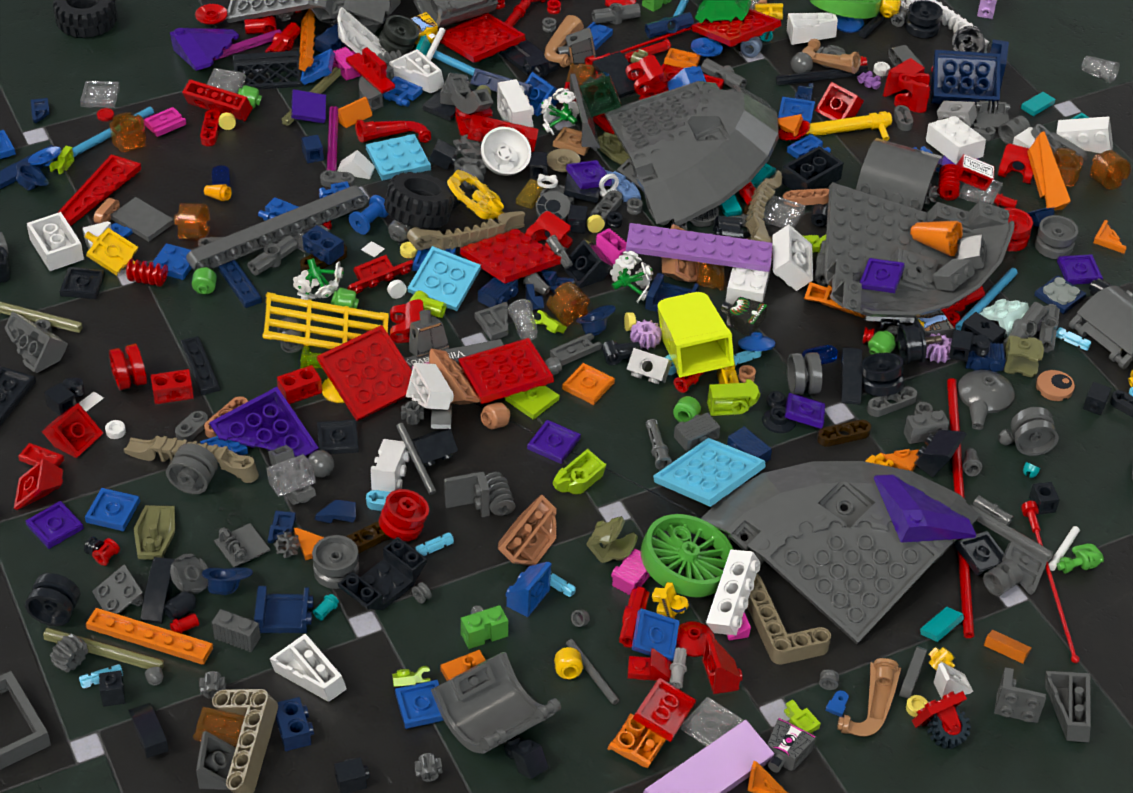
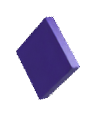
M293 89L291 118L325 123L326 95Z
M597 160L571 163L566 166V170L580 189L599 187L600 180L607 175ZM608 179L604 186L611 185L612 179Z
M1092 254L1059 256L1057 259L1064 279L1072 285L1090 284L1098 278L1103 280Z
M869 258L860 280L862 289L895 293L903 274L905 263Z
M789 393L786 401L785 418L822 429L825 403Z
M546 420L528 443L527 449L562 464L581 439V434Z
M61 501L25 520L28 528L48 549L84 529L83 524Z

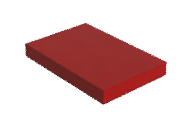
M659 678L635 713L633 720L671 742L697 700Z

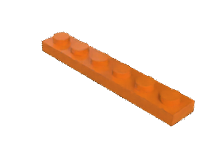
M308 9L301 21L299 69L304 72L307 67H311L314 61L313 47L315 42H313V39L315 37L314 23L316 19L311 9Z
M95 608L86 622V627L89 630L203 665L213 650V644L99 608Z

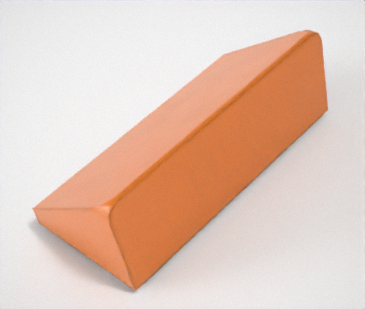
M363 97L338 109L339 123L345 128L354 125L359 119L365 120L372 116L367 97Z
M992 630L987 635L984 646L1022 664L1032 648L995 630Z

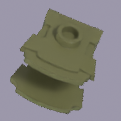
M1009 336L1005 346L1006 362L1004 371L1010 374L1019 372L1023 373V376L1028 377L1037 375L1038 361L1042 360L1044 354L1042 341L1037 338L1028 337V339H1023L1017 336Z
M622 516L612 518L607 523L604 521L597 522L592 536L586 543L602 563L609 562L612 559L623 560L630 555L636 545L638 536L634 532L621 539H616L625 523Z

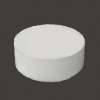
M878 62L874 65L873 72L879 76H887L890 66L885 62Z
M401 280L392 281L387 288L389 295L394 299L401 298L407 290L406 285Z
M113 420L105 426L106 435L111 439H119L126 433L125 424L122 421Z

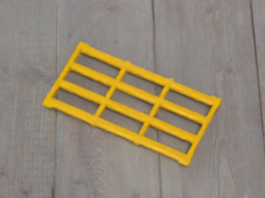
M267 292L264 332L262 336L263 339L267 340L273 339L303 344L304 346L333 349L347 342V339L351 340L362 335L348 332V327L370 331L380 326L348 320V315L383 321L382 326L388 333L389 313H378ZM271 301L307 307V311L302 312L271 306ZM311 308L343 314V319L311 313ZM270 314L306 320V325L270 319ZM316 321L343 326V331L311 326L310 322ZM269 326L305 332V337L269 331ZM310 333L342 338V343L310 338Z

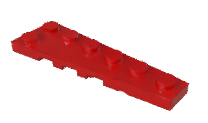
M111 154L58 213L61 212L68 224L72 226L126 181L134 177L142 169L141 163Z

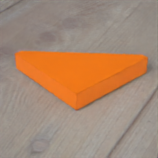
M802 114L778 118V126L782 130L797 136L803 121Z
M1104 220L1093 243L1125 254L1126 246L1122 245L1119 236L1109 227L1108 221Z
M910 449L894 451L891 454L881 453L884 456L883 462L887 460L893 461L894 465L892 467L913 471L916 467L914 462L918 458L916 455L918 450L910 451Z
M294 528L295 536H299L298 540L301 544L300 548L305 560L313 559V548L324 537Z
M753 761L748 791L753 793H787L757 761Z

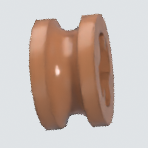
M750 365L741 366L738 379L742 383H746V379L754 381L755 368Z

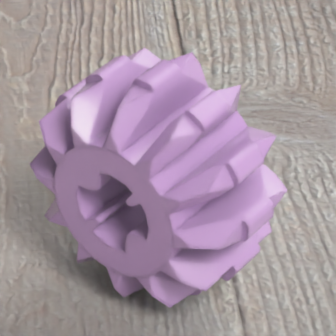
M645 319L643 322L637 321L635 325H632L630 333L631 341L639 342L641 349L644 347L647 350L649 347L655 348L656 345L660 344L662 336L658 323H653L652 320L647 322Z
M941 335V343L926 345V358H930V362L936 361L937 363L940 361L945 363L947 360H950L951 338Z

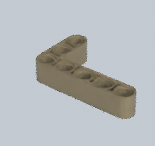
M756 574L754 588L750 592L747 608L770 659L780 665L826 654L831 640L830 631L826 628L818 627L787 634L761 577Z
M263 689L220 690L214 695L212 704L225 717L244 718L227 776L226 786L233 793H254L277 714L278 703Z

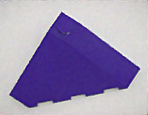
M177 28L170 32L174 51L197 71L212 66L214 64L212 59H218L223 54L222 49H228L233 44L231 40L233 38L237 40L239 34L233 29Z
M278 387L209 422L220 440H231L249 447L265 448L267 451L287 445L293 449L294 456L301 459L319 450Z
M895 475L874 476L877 488L901 543L976 537L974 528L967 517L956 513L948 506L927 496L924 492L912 485L910 486Z

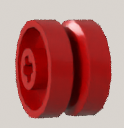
M1004 208L1009 212L1008 223L1010 221L1014 222V231L1006 251L1023 250L1028 244L1033 220L1023 210Z
M136 343L125 347V357L120 348L109 350L111 370L119 390L130 388V376L136 386L147 384L144 364Z
M407 489L392 491L386 497L384 508L379 517L380 528L393 539L397 537L403 541L416 539L421 534L424 522L427 519L429 513L428 503L421 495Z

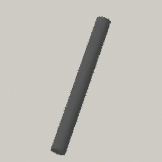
M397 424L398 432L429 495L436 493V489L404 424Z
M568 640L566 642L567 647L575 648L580 652L584 669L611 704L616 705L619 702V698L574 640Z

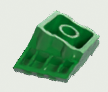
M703 0L698 7L695 18L700 23L706 18L711 23L718 20H729L731 22L735 17L742 21L748 14L751 1Z

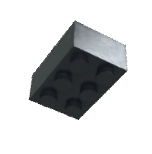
M818 146L783 166L782 183L791 190L824 189L831 185L832 182L835 183L841 179L844 163Z

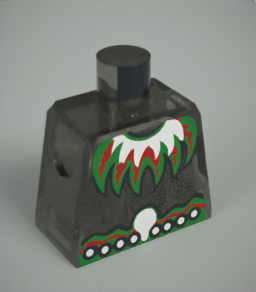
M738 297L734 304L724 301L720 311L727 314L726 324L745 336H751L766 318L768 304Z

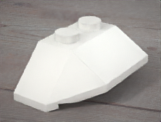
M343 7L340 8L337 19L338 37L355 53L362 55V49L368 47L377 56L379 53H382L384 56V53L387 51L380 45L379 38Z

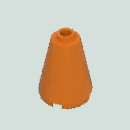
M959 221L917 222L912 226L910 234L913 240L948 256H954L958 252V239H961L963 236V227Z

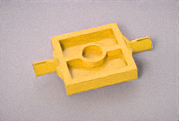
M107 228L98 237L89 231L84 236V238L93 243L86 256L116 276L127 266L129 260L138 251L136 245L110 228Z

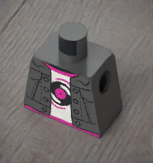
M778 718L767 744L774 752L772 759L768 763V768L776 773L782 767L790 771L795 770L813 751L816 736Z

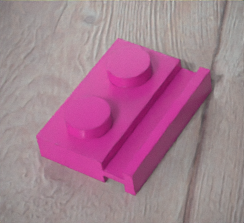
M172 107L144 119V124L159 137L186 125V119L182 118V115Z

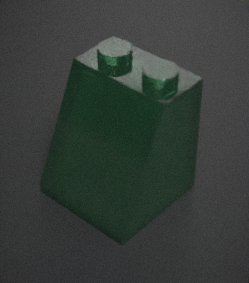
M605 71L589 76L579 86L591 117L622 107L612 79Z

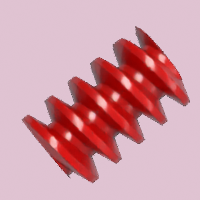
M945 164L939 171L938 194L944 200L957 199L960 193V181L954 179L955 164Z
M131 258L126 267V276L129 281L142 282L143 284L149 283L153 286L156 284V286L161 287L165 283L168 274V265H164L161 269V264L157 263L154 268V262H150L149 266H147V261H143L142 265H140V260L138 259L133 264V259Z

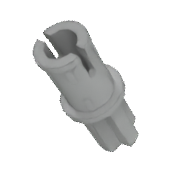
M679 647L675 649L674 660L670 665L671 677L669 684L677 689L683 687V677L687 671L685 666L687 650Z

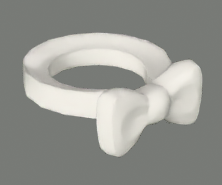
M539 174L537 184L543 188H555L558 185L556 175L545 176ZM550 181L553 184H544L542 182Z
M607 174L600 180L599 188L601 190L599 193L602 197L609 191L616 190L619 179L615 174ZM608 179H615L613 186L606 190L604 183Z

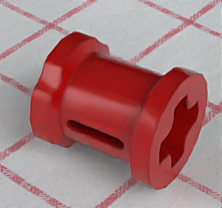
M110 538L105 539L104 544L92 553L93 558L100 565L106 566L109 563V559L114 554L120 552L119 545Z

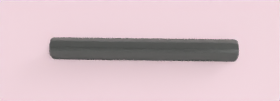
M969 505L981 515L976 520L977 522L1046 562H1049L1052 558L1053 552L979 508Z

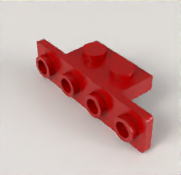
M368 47L362 49V55L356 53L346 57V62L379 92L385 93L395 88V84L386 77L387 65L385 61L381 60Z
M387 255L356 266L353 271L359 281L350 284L347 289L353 290L358 294L363 291V288L368 286L370 288L375 287L383 280L390 281L395 275L400 273L401 275L407 274L411 271L414 262L409 260L393 267Z

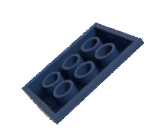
M935 50L931 82V103L942 104L943 101L975 102L976 105V102L982 100L992 101V106L994 101H997L998 104L1000 100L1001 54Z

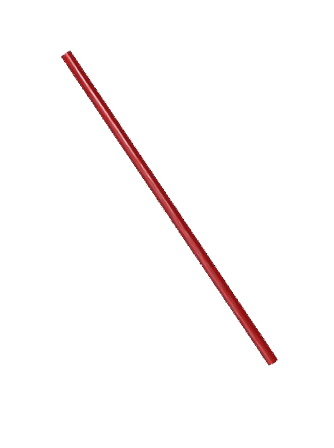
M950 378L947 380L950 431H960L956 379ZM960 444L952 456L954 492L960 494L965 499ZM958 551L961 604L964 616L963 634L965 638H973L974 624L970 567Z

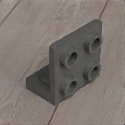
M484 472L444 479L446 508L474 503L476 510H480L481 517L490 516V489Z
M1005 667L996 694L994 714L1038 723L1046 700V694L1015 687L1014 669Z

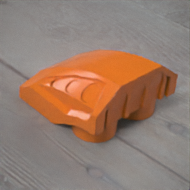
M630 713L621 730L607 749H612L623 757L648 768L666 739L633 720L634 715Z

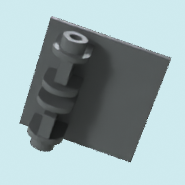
M980 100L976 102V123L999 128L1001 124L1009 121L1008 110L1010 109V104L998 102L997 105V101H994L992 106V101Z
M251 523L232 532L228 528L223 527L219 530V538L214 540L233 568L270 551V548Z
M125 564L92 591L103 610L119 614L131 603L136 606L143 604V591Z

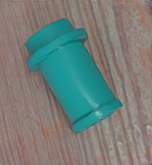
M333 594L324 596V601L313 610L314 616L320 621L324 620L332 609L338 607L339 600Z

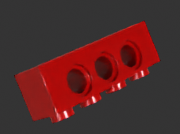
M189 80L182 92L188 104L207 110L216 109L221 114L231 113L236 119L246 121L253 108L246 96L194 80Z
M475 114L472 115L467 139L482 142L485 135L492 129L510 127L526 137L530 144L531 152H534L539 129Z

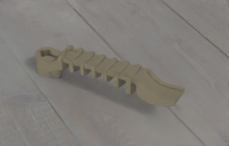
M156 436L151 440L130 438L129 444L124 448L125 454L146 461L154 460L156 452H158L161 461L165 462L169 457L170 460L173 459L181 445L193 443L208 449L219 462L221 470H226L236 475L243 482H254L259 476L252 457L237 455L228 449L227 446L218 447L216 444L211 446L207 443L199 444L197 441L188 442L185 439L182 441L177 440V438L170 439L167 436Z

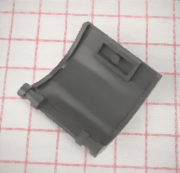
M414 0L419 14L427 12L438 25V29L493 12L498 5L497 0H477L456 7L455 2L450 1L448 4L438 5L437 14L434 12L429 0Z
M876 138L872 142L864 160L856 190L922 211L936 168L941 167L943 158L940 155Z
M1109 286L1092 296L1079 309L1077 315L1070 321L1069 327L1072 330H1077L1081 337L1089 335L1111 352L1109 359L1117 362L1118 366L1123 370L1130 365L1133 359V293L1129 290L1125 292L1118 286ZM1084 319L1086 323L1082 326L1080 323ZM1123 351L1127 353L1124 357L1121 356Z
M501 652L431 689L440 714L450 731L462 745L476 753L484 754L561 710V705L556 698L548 701L547 705H542L526 693L514 674L506 652Z

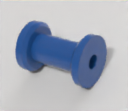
M373 195L369 199V206L361 213L357 211L352 212L349 215L351 227L360 234L368 233L372 221L377 217L385 218L389 215L384 206L385 199L379 195Z

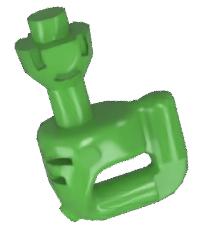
M1083 544L1072 548L1073 554L1076 555L1075 559L1062 557L1060 562L1057 563V568L1064 573L1071 572L1077 566H1080L1083 570L1093 569L1101 562H1104V557L1095 545Z

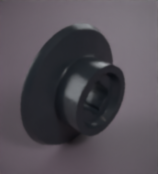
M775 406L767 410L762 416V423L765 428L774 433L790 432L796 426V421L785 418L786 407Z

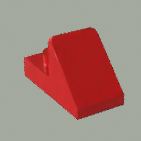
M654 648L651 649V658L629 656L628 678L653 681L661 678L666 682H670V665L672 662Z

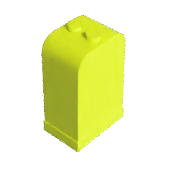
M693 292L666 298L658 303L659 324L662 332L661 338L677 369L679 378L734 366L732 333L726 327L707 294Z

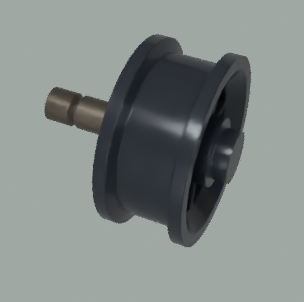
M918 321L910 326L899 324L897 340L903 363L908 365L910 361L916 360L925 362L927 355L926 345L941 343V335L925 337L922 325Z

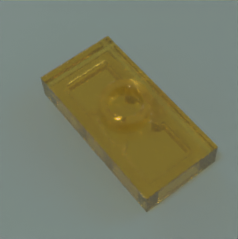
M530 179L516 198V204L532 209L544 188L540 187L537 181Z

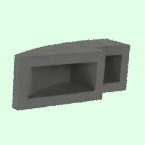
M452 405L449 406L448 410L432 409L431 428H452Z

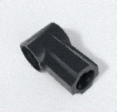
M610 340L602 345V351L608 365H617L623 359H630L634 348L641 350L639 342L618 344L616 341Z

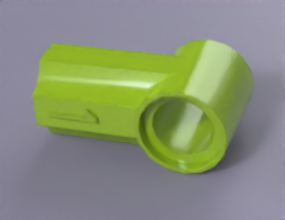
M416 291L410 301L421 299L423 300L424 310H430L431 315L442 318L444 316L446 303L429 298L423 291Z

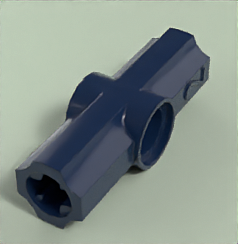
M690 12L670 18L664 17L662 20L645 24V33L648 38L666 33H675L677 30L692 27L694 23L693 17ZM671 22V27L667 28L668 23Z

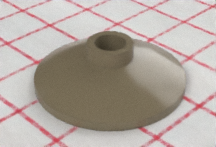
M556 149L547 155V165L559 172H567V164L580 162L579 155L569 149Z

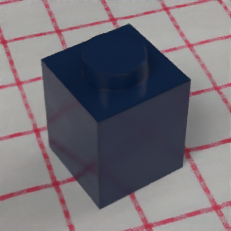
M319 136L302 137V152L306 162L323 161V146Z

